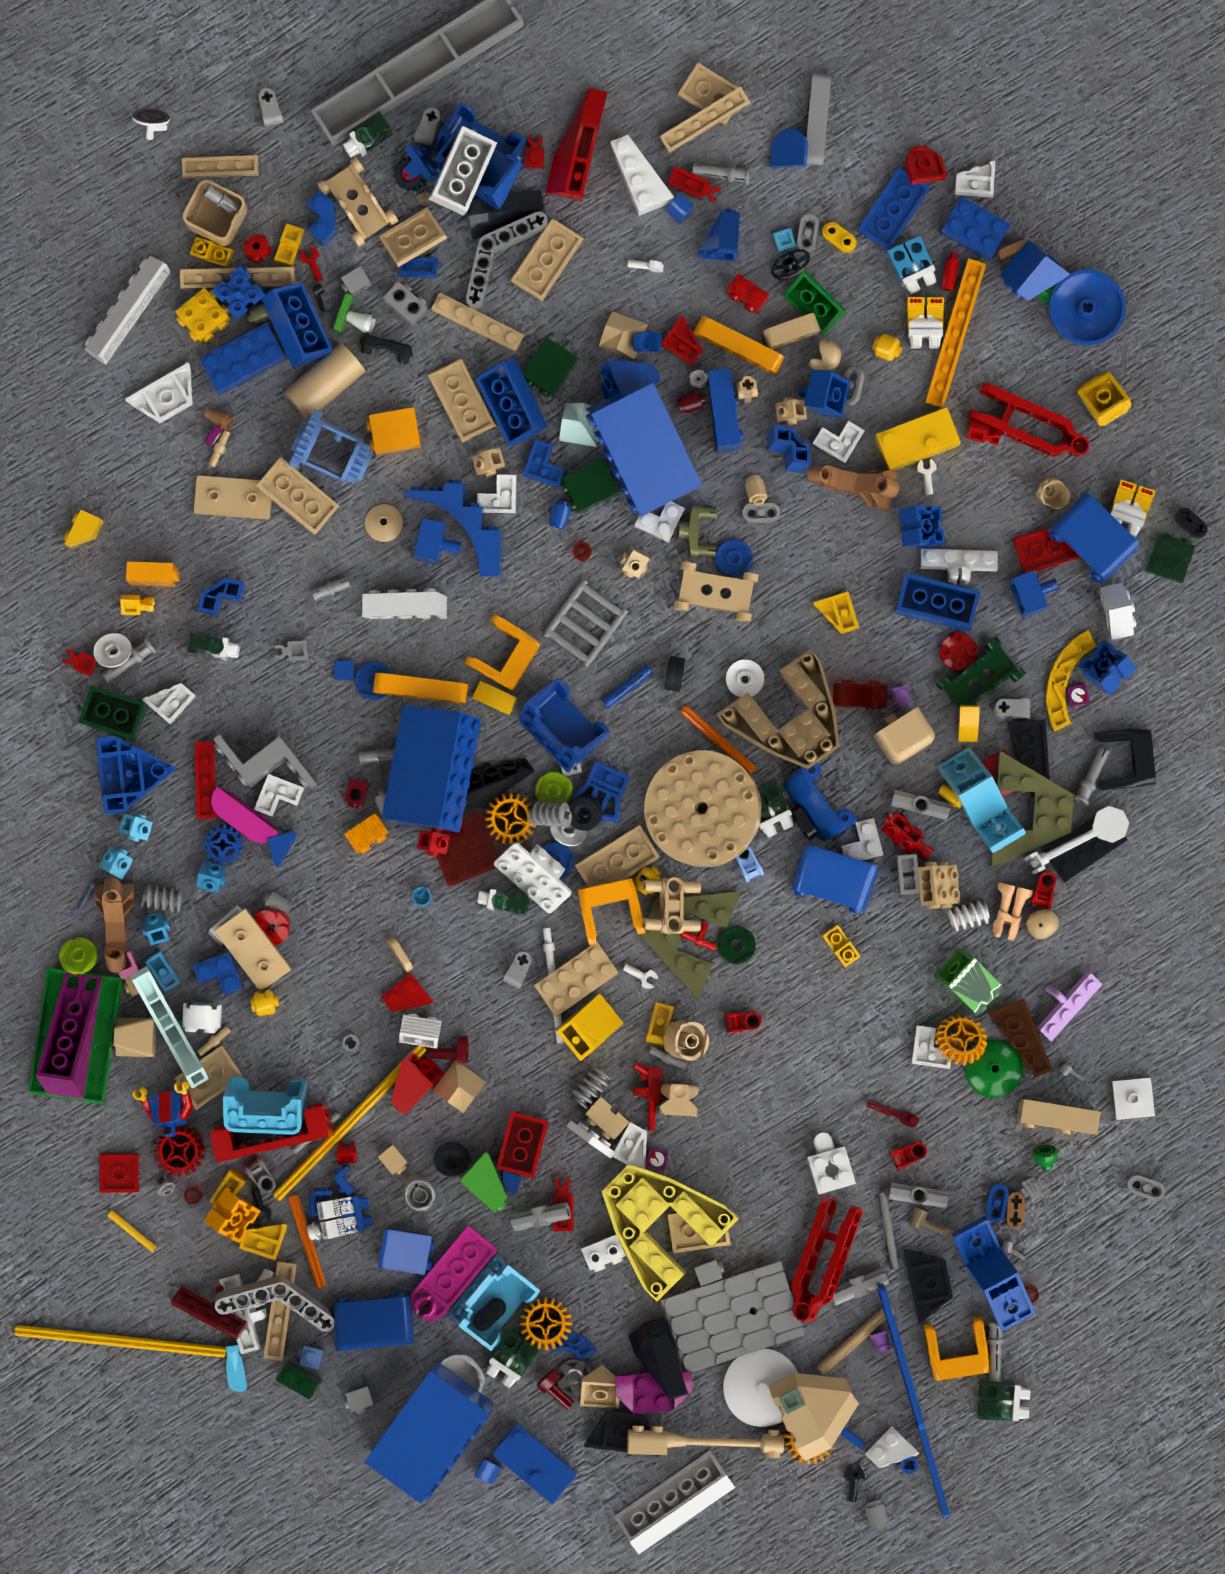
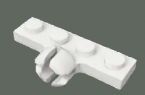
M921 549V569L946 570L950 584L957 585V579L960 577V586H963L970 582L972 571L997 572L998 551Z
M240 1274L219 1280L221 1286L224 1287V1291L243 1286ZM240 1295L237 1297V1299L239 1300H245L247 1298L245 1295ZM265 1304L232 1312V1314L247 1321V1327L237 1339L241 1354L261 1349L255 1329V1322L263 1320L267 1313L266 1308L256 1311V1308Z

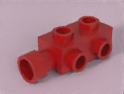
M898 812L894 815L890 813L883 820L886 824L881 830L908 855L915 850L919 857L925 861L933 853L934 849L922 842L925 837L922 835L921 830L916 827L914 828L908 822L906 816L900 815Z

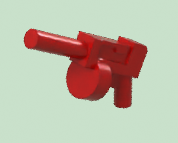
M635 1062L633 1069L640 1072L641 1081L646 1080V1088H633V1096H645V1101L648 1102V1131H655L656 1102H660L662 1069L647 1068Z

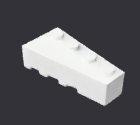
M629 135L611 141V150L638 216L671 204L674 196Z
M432 588L424 589V592H417L416 589H406L405 593H399V590H387V593L370 590L369 594H362V617L367 619H394V616H397L399 619H411L412 616L430 619L431 615H435L440 619H447V596L435 592V589Z

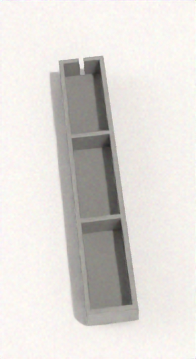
M484 0L311 110L312 116L331 146L334 147L350 137L349 134L354 131L356 133L359 128L369 125L524 26L523 19L515 7H512L510 0Z

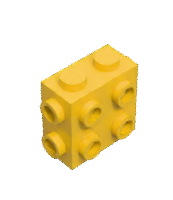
M205 288L175 311L178 316L176 318L178 323L182 327L186 325L190 330L188 332L189 336L195 342L198 340L201 344L204 341L207 343L213 339L214 333L225 329L230 321L228 316L229 310L223 304L220 306L216 302L218 298L212 290L207 291Z

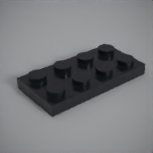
M1095 816L1042 852L1047 853L1092 830ZM1096 836L1049 860L1063 883H1065L1128 839L1125 836L1111 843Z

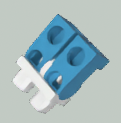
M921 236L905 242L904 245L901 244L886 252V256L891 262L902 286H906L911 295L921 290L917 283L918 280L923 278L927 287L937 282L934 274V265Z

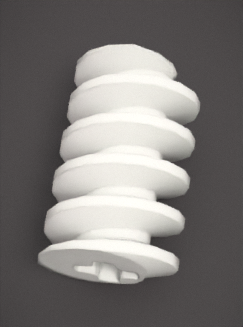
M985 899L983 905L980 901H977L976 907L973 903H969L968 909L965 905H962L961 911L958 907H954L953 913L949 908L947 909L950 924L956 931H959V925L965 930L967 923L973 928L974 921L981 926L982 919H984L986 924H989L990 916Z

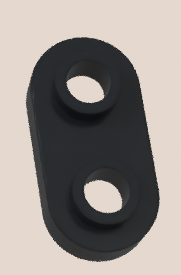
M500 1298L491 1299L473 1317L474 1327L479 1331L488 1330L506 1312L505 1302ZM494 1304L500 1305L499 1311L493 1310ZM481 1317H484L486 1319V1323L484 1325L479 1324V1319Z

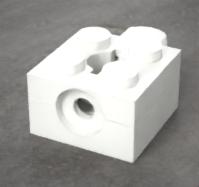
M817 1134L813 1141L817 1154L807 1157L817 1194L856 1184L845 1146L834 1148L829 1134Z

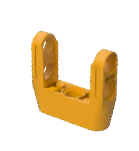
M493 614L490 621L498 629L517 639L519 643L501 672L479 659L467 656L464 663L492 681L513 691L541 643L525 631L500 616Z
M633 878L578 889L580 909L588 945L596 944L597 937L591 907L628 899L633 926L637 934L645 933V930L642 928L643 918Z
M982 1315L973 1316L972 1326L977 1353L940 1359L936 1331L933 1329L932 1323L924 1324L929 1362L934 1381L990 1372Z

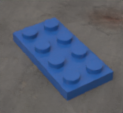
M898 167L857 232L887 251L890 250L931 187L925 183L910 185L907 172Z

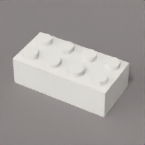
M462 126L456 135L429 200L464 215L468 211L497 142Z

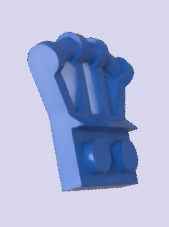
M595 761L586 783L572 796L570 802L583 794L589 787L594 788L591 796L595 798L598 791L606 793L602 802L603 812L612 796L615 798V814L603 813L601 821H614V823L619 824L620 799L631 777ZM581 808L583 815H590L587 808Z

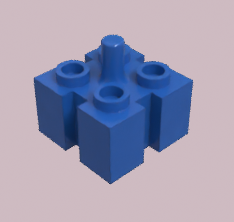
M243 263L230 273L231 279L229 281L224 278L212 289L221 302L225 299L229 303L227 309L236 319L249 310L250 306L248 303L252 302L255 305L267 294V291L258 281L253 283L250 280L252 274Z
M915 505L899 509L900 524L904 525V527L900 528L903 547L918 546V548H930L945 544L944 529H940V522H943L941 506L926 507Z
M1103 640L1094 649L1095 654L1092 657L1087 656L1078 665V668L1088 681L1095 686L1098 685L1102 691L1110 696L1120 686L1121 679H1127L1136 670V667L1126 654L1119 649L1116 650L1113 645Z

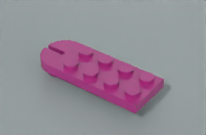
M468 1225L413 1291L411 1306L416 1315L429 1301L431 1304L420 1318L427 1321H435L443 1317L498 1249Z

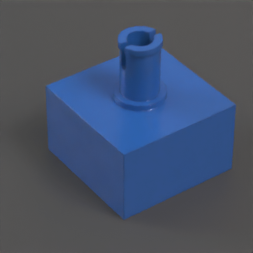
M812 369L809 386L801 385L798 394L800 397H806L804 403L806 408L825 417L842 418L850 381L832 371Z
M422 518L414 556L416 561L438 565L443 550L459 554L462 542L445 539V523Z
M1031 571L1015 577L1009 582L1022 618L1042 612L1048 607L1044 595L1059 590V585L1056 584L1057 580L1055 578L1039 584L1035 571Z

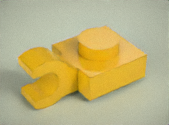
M121 595V615H141V611H154V597H146L141 600L140 595Z

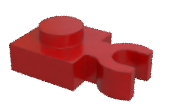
M532 135L528 137V143L531 148H525V168L544 169L545 150L544 148H539L543 142L541 135H539V141L536 143L532 141Z
M971 421L966 438L985 443V440L993 445H998L1002 432L999 430H989L990 426Z
M66 649L65 652L71 654V659H62V662L67 665L74 664L73 670L91 677L97 664L95 657L83 652L76 656L72 650Z

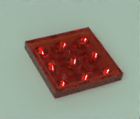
M481 812L463 819L460 833L443 830L442 834L450 835L447 854H438L437 860L448 887L497 869L494 862L498 855Z

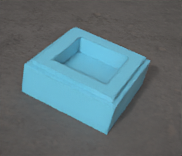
M791 227L772 234L778 252L797 246Z

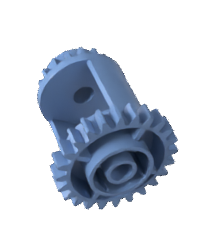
M314 409L308 422L303 420L290 449L294 451L289 465L298 469L299 464L302 463L343 483L345 480L353 484L356 480L361 481L373 455V452L370 451L371 446L363 443L364 439L321 420L320 418L323 413ZM322 427L335 432L336 434L333 439L338 442L341 441L343 436L356 442L342 475L308 460V456Z

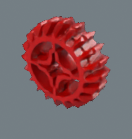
M181 1125L176 1127V1135H184L190 1140L179 1144L173 1137L163 1138L159 1135L157 1138L161 1141V1144L154 1143V1146L159 1147V1150H154L153 1153H159L160 1156L154 1160L162 1161L158 1165L159 1168H162L164 1165L166 1166L163 1171L164 1173L171 1169L170 1176L172 1177L176 1171H178V1177H182V1171L185 1172L186 1176H189L190 1172L188 1169L196 1172L197 1170L194 1165L199 1167L202 1165L198 1162V1159H205V1156L200 1155V1152H206L205 1148L200 1149L199 1145H203L205 1142L197 1141L201 1135L198 1134L194 1137L195 1129L188 1133V1126H185L183 1131H181ZM168 1141L172 1151L165 1158L164 1148ZM194 1144L195 1155L191 1161L187 1151ZM176 1146L178 1148L185 1147L184 1151H182L184 1152L183 1156L180 1154L173 1156L175 1151H177L175 1150ZM179 1158L187 1166L175 1167L170 1162Z

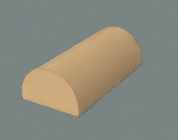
M339 343L332 352L324 356L283 393L301 414L309 420L314 409L321 411L366 371L355 356L342 343Z

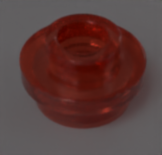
M579 542L573 548V556L578 561H586L592 554L590 545L585 542ZM580 549H585L586 553L584 555H580L578 551Z

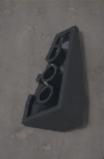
M542 191L509 193L500 209H496L479 197L474 196L468 208L472 239L481 238L528 215L543 211Z
M526 758L503 761L500 765L490 766V763H486L484 767L472 768L464 810L469 812L486 805L534 773L533 767Z
M663 1316L644 1322L629 1335L635 1356L655 1379L669 1400L687 1395L688 1391Z

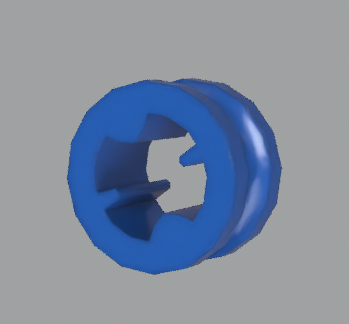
M911 1456L900 1461V1467L905 1473L911 1474L917 1470L918 1462ZM906 1460L914 1461L912 1469L904 1468Z

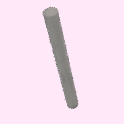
M882 1192L879 1193L891 1270L899 1269L887 1194Z

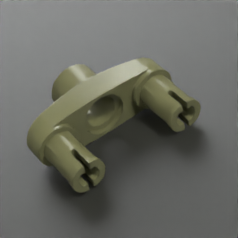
M692 504L687 522L678 521L677 538L686 539L689 557H715L716 551L714 550H716V545H700L698 543V528L700 518L717 519V507H701L700 505Z

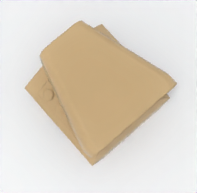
M118 1017L117 1025L114 1027L116 1056L155 1057L157 1025L154 1019Z
M661 1084L660 1093L669 1100H665L659 1106V1114L697 1117L698 1108L689 1100L698 1095V1087L683 1084Z

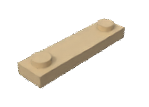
M258 155L182 158L183 178L259 176Z

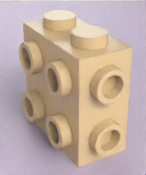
M949 862L925 863V867H918L921 906H929V909H939L941 905V909L953 908L952 904H960L957 865H949Z

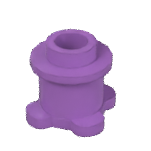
M908 684L890 689L889 691L895 701L893 705H898V708L909 705V701L912 700L908 695Z
M888 1330L869 1335L874 1343L875 1348L873 1350H878V1353L888 1351L889 1346L892 1345V1343H889L887 1336Z

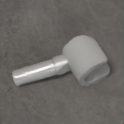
M1063 1064L1058 1069L1064 1077L1070 1073L1082 1082L1085 1080V1077L1076 1073L1067 1064Z
M1003 1240L1001 1245L1003 1251L1011 1253L1023 1261L1026 1257L1012 1249L1014 1243Z

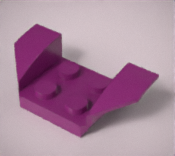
M681 1372L688 1394L669 1400L650 1373L615 1376L616 1396L633 1414L672 1411L691 1393L692 1372Z

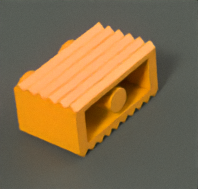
M374 813L344 833L356 853L361 852L363 855L372 849L370 845L376 841L380 844L386 840L389 831L377 813Z

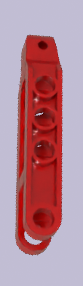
M983 382L979 393L1007 406L1002 419L1000 420L989 414H982L973 410V408L970 409L967 416L971 421L990 426L989 429L999 430L1002 432V435L1051 457L1064 453L1074 457H1082L1089 450V441L1084 436L1075 432L1070 419L989 383ZM1014 409L1060 429L1063 437L1059 445L1054 446L1043 441L1041 437L1038 439L1025 433L1026 431L1023 429L1020 431L1009 426L1008 422Z
M825 1196L819 1205L791 1285L796 1298L793 1308L794 1316L797 1320L807 1323L816 1319L820 1307L832 1301L862 1216L861 1208L850 1205L838 1235L829 1232L828 1230L837 1207V1200L829 1196ZM828 1239L835 1242L836 1246L832 1257L828 1260L830 1263L825 1276L822 1277L823 1283L819 1294L814 1295L809 1292L808 1287L824 1241Z

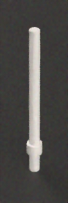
M550 928L543 929V951L546 952L549 975L555 971L553 954L555 946L552 943ZM561 1014L557 1017L554 1016L555 1028L562 1024ZM556 1032L557 1043H565Z

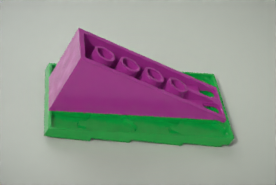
M48 968L30 1080V1094L104 1105L113 1050L114 1027H116L122 991L121 978L89 973L75 975L68 973L66 970Z

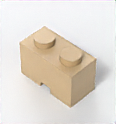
M600 1097L587 1111L586 1115L588 1117L586 1120L592 1126L598 1125L602 1128L600 1133L608 1140L611 1137L615 1139L630 1122L619 1112L615 1115L610 1110L612 1106Z

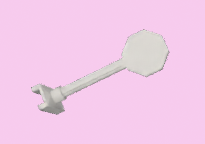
M1108 806L1096 812L1092 830L1047 853L1038 854L1036 851L1025 857L1024 860L1028 861L1031 859L1032 867L1036 868L1031 872L1034 875L1046 869L1044 865L1049 863V860L1096 836L1111 843L1125 837L1129 821L1123 810Z

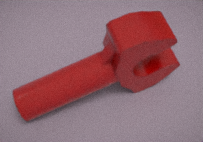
M311 246L312 257L307 258L304 251L301 250L300 259L303 264H309L317 283L323 280L316 263L317 258L320 256L318 251Z

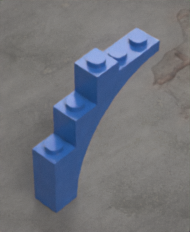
M449 480V483H444V491H442V487H430V491L423 490V487H411V490H406V498L433 503L448 511L461 523L475 546L479 560L480 576L502 577L503 531L498 530L496 526H486V530H484V507H479V503H468V507H465L466 484L461 483V480Z

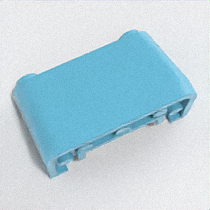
M230 1076L223 1095V1121L225 1128L231 1132L298 1133L302 1126L307 1079H294L290 1081L286 1093L249 1091L247 1079Z
M496 1255L489 1260L449 1310V1316L459 1327L492 1351L501 1342V1333L499 1332L501 1327L523 1301L525 1303L534 1302L540 1290L504 1259ZM491 1299H502L506 1304L504 1315L488 1330H477L473 1325L475 1314ZM494 1304L493 1310L499 1311L500 1305ZM481 1317L479 1319V1324L484 1325L486 1323V1319L484 1317Z

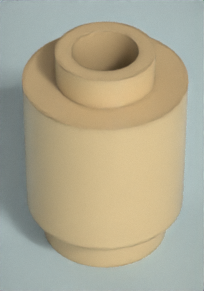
M752 475L746 479L745 488L749 502L755 505L764 503L768 496L763 479L759 475Z

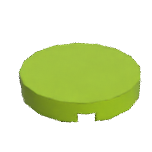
M548 772L539 778L535 787V795L539 802H565L568 804L573 796V786L566 775L560 772Z
M78 937L77 939L67 941L61 947L59 959L63 969L68 973L75 975L84 974L95 966L98 952L93 942L89 939Z

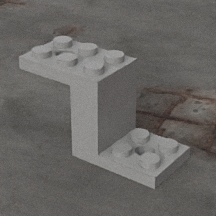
M220 735L213 739L216 742L213 746L222 756L224 754L227 756L226 763L233 771L237 769L239 772L237 777L245 786H255L284 762L293 773L296 771L299 773L300 776L297 778L305 788L309 786L313 789L317 786V783L280 736L244 764Z

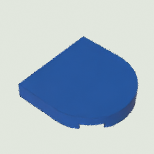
M789 128L781 131L775 137L772 144L770 161L772 168L807 166L808 141L802 132Z

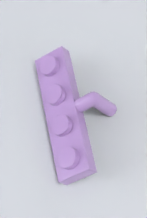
M1087 971L1065 996L1053 986L1048 985L1046 992L1054 996L1059 1003L1040 1023L1037 1029L1052 1042L1101 987L1100 981Z

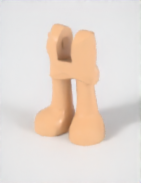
M998 882V890L1002 894L997 919L993 923L992 932L994 937L1001 936L1003 924L1010 925L1007 939L1014 941L1022 919L1023 905L1027 899L1033 896L1034 891L1017 887L1012 914L1010 915L1008 911L1016 886Z

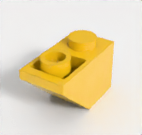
M80 510L72 519L73 526L71 530H67L64 536V544L72 548L96 539L104 521Z

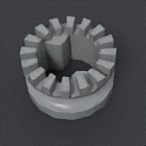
M352 1034L346 1035L342 1040L343 1048L350 1052L357 1050L360 1044L358 1037ZM352 1037L353 1041H356V1046L349 1049V1045H345L346 1040Z

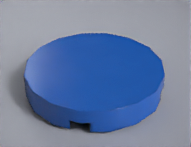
M737 539L723 542L718 547L715 555L717 569L723 575L730 578L742 576L744 572L750 569L753 562L750 547L745 542Z
M379 662L364 664L355 675V685L358 692L370 700H378L387 695L373 692L375 673L391 674L390 670Z
M551 842L541 847L565 868L560 879L570 874L574 865V857L568 846L559 842Z

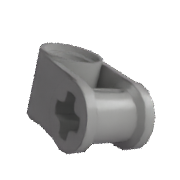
M269 88L262 89L258 96L265 127L284 123L274 91ZM266 95L271 97L269 102L265 100Z
M428 108L425 110L417 127L414 141L432 147L441 120L437 109ZM432 114H434L435 119H433L432 122H430L429 117H431Z
M1000 699L994 704L993 713L999 718L1030 719V699ZM1002 704L1004 708H1007L1004 712L998 708Z
M521 951L516 954L504 976V982L518 989L522 987L532 963L530 953ZM526 955L528 963L521 965L518 957Z
M260 1156L249 1166H244L249 1177L262 1192L271 1193L276 1189L277 1181ZM265 1179L272 1181V1187L268 1190L263 1188V1181Z

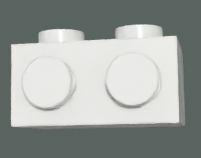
M616 1234L581 1248L589 1270L594 1269L595 1272L605 1269V1264L610 1262L615 1265L624 1261L622 1257L626 1256Z

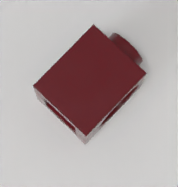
M349 779L344 802L348 803V807L358 809L359 806L364 807L369 784ZM358 789L361 791V797L354 800L351 798V792Z

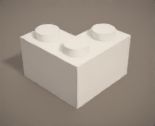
M1122 583L1100 587L1101 604L1106 613L1107 630L1111 640L1134 635L1133 627H1136V620L1132 616V612H1135L1133 601H1130L1128 589L1125 590Z

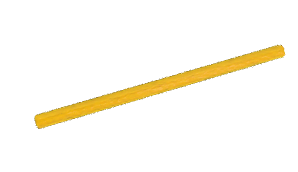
M417 1045L411 1052L417 1054V1058H420L427 1049ZM402 1061L334 1130L335 1136L327 1137L273 1193V1196L278 1201L282 1200L397 1082Z
M16 1325L14 1331L16 1336L215 1357L226 1356V1350L223 1346Z

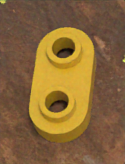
M829 222L824 225L822 236L827 242L843 253H851L855 249L857 242L851 233L835 222ZM832 228L835 230V233L830 234L828 230ZM849 240L851 244L845 245L843 241Z

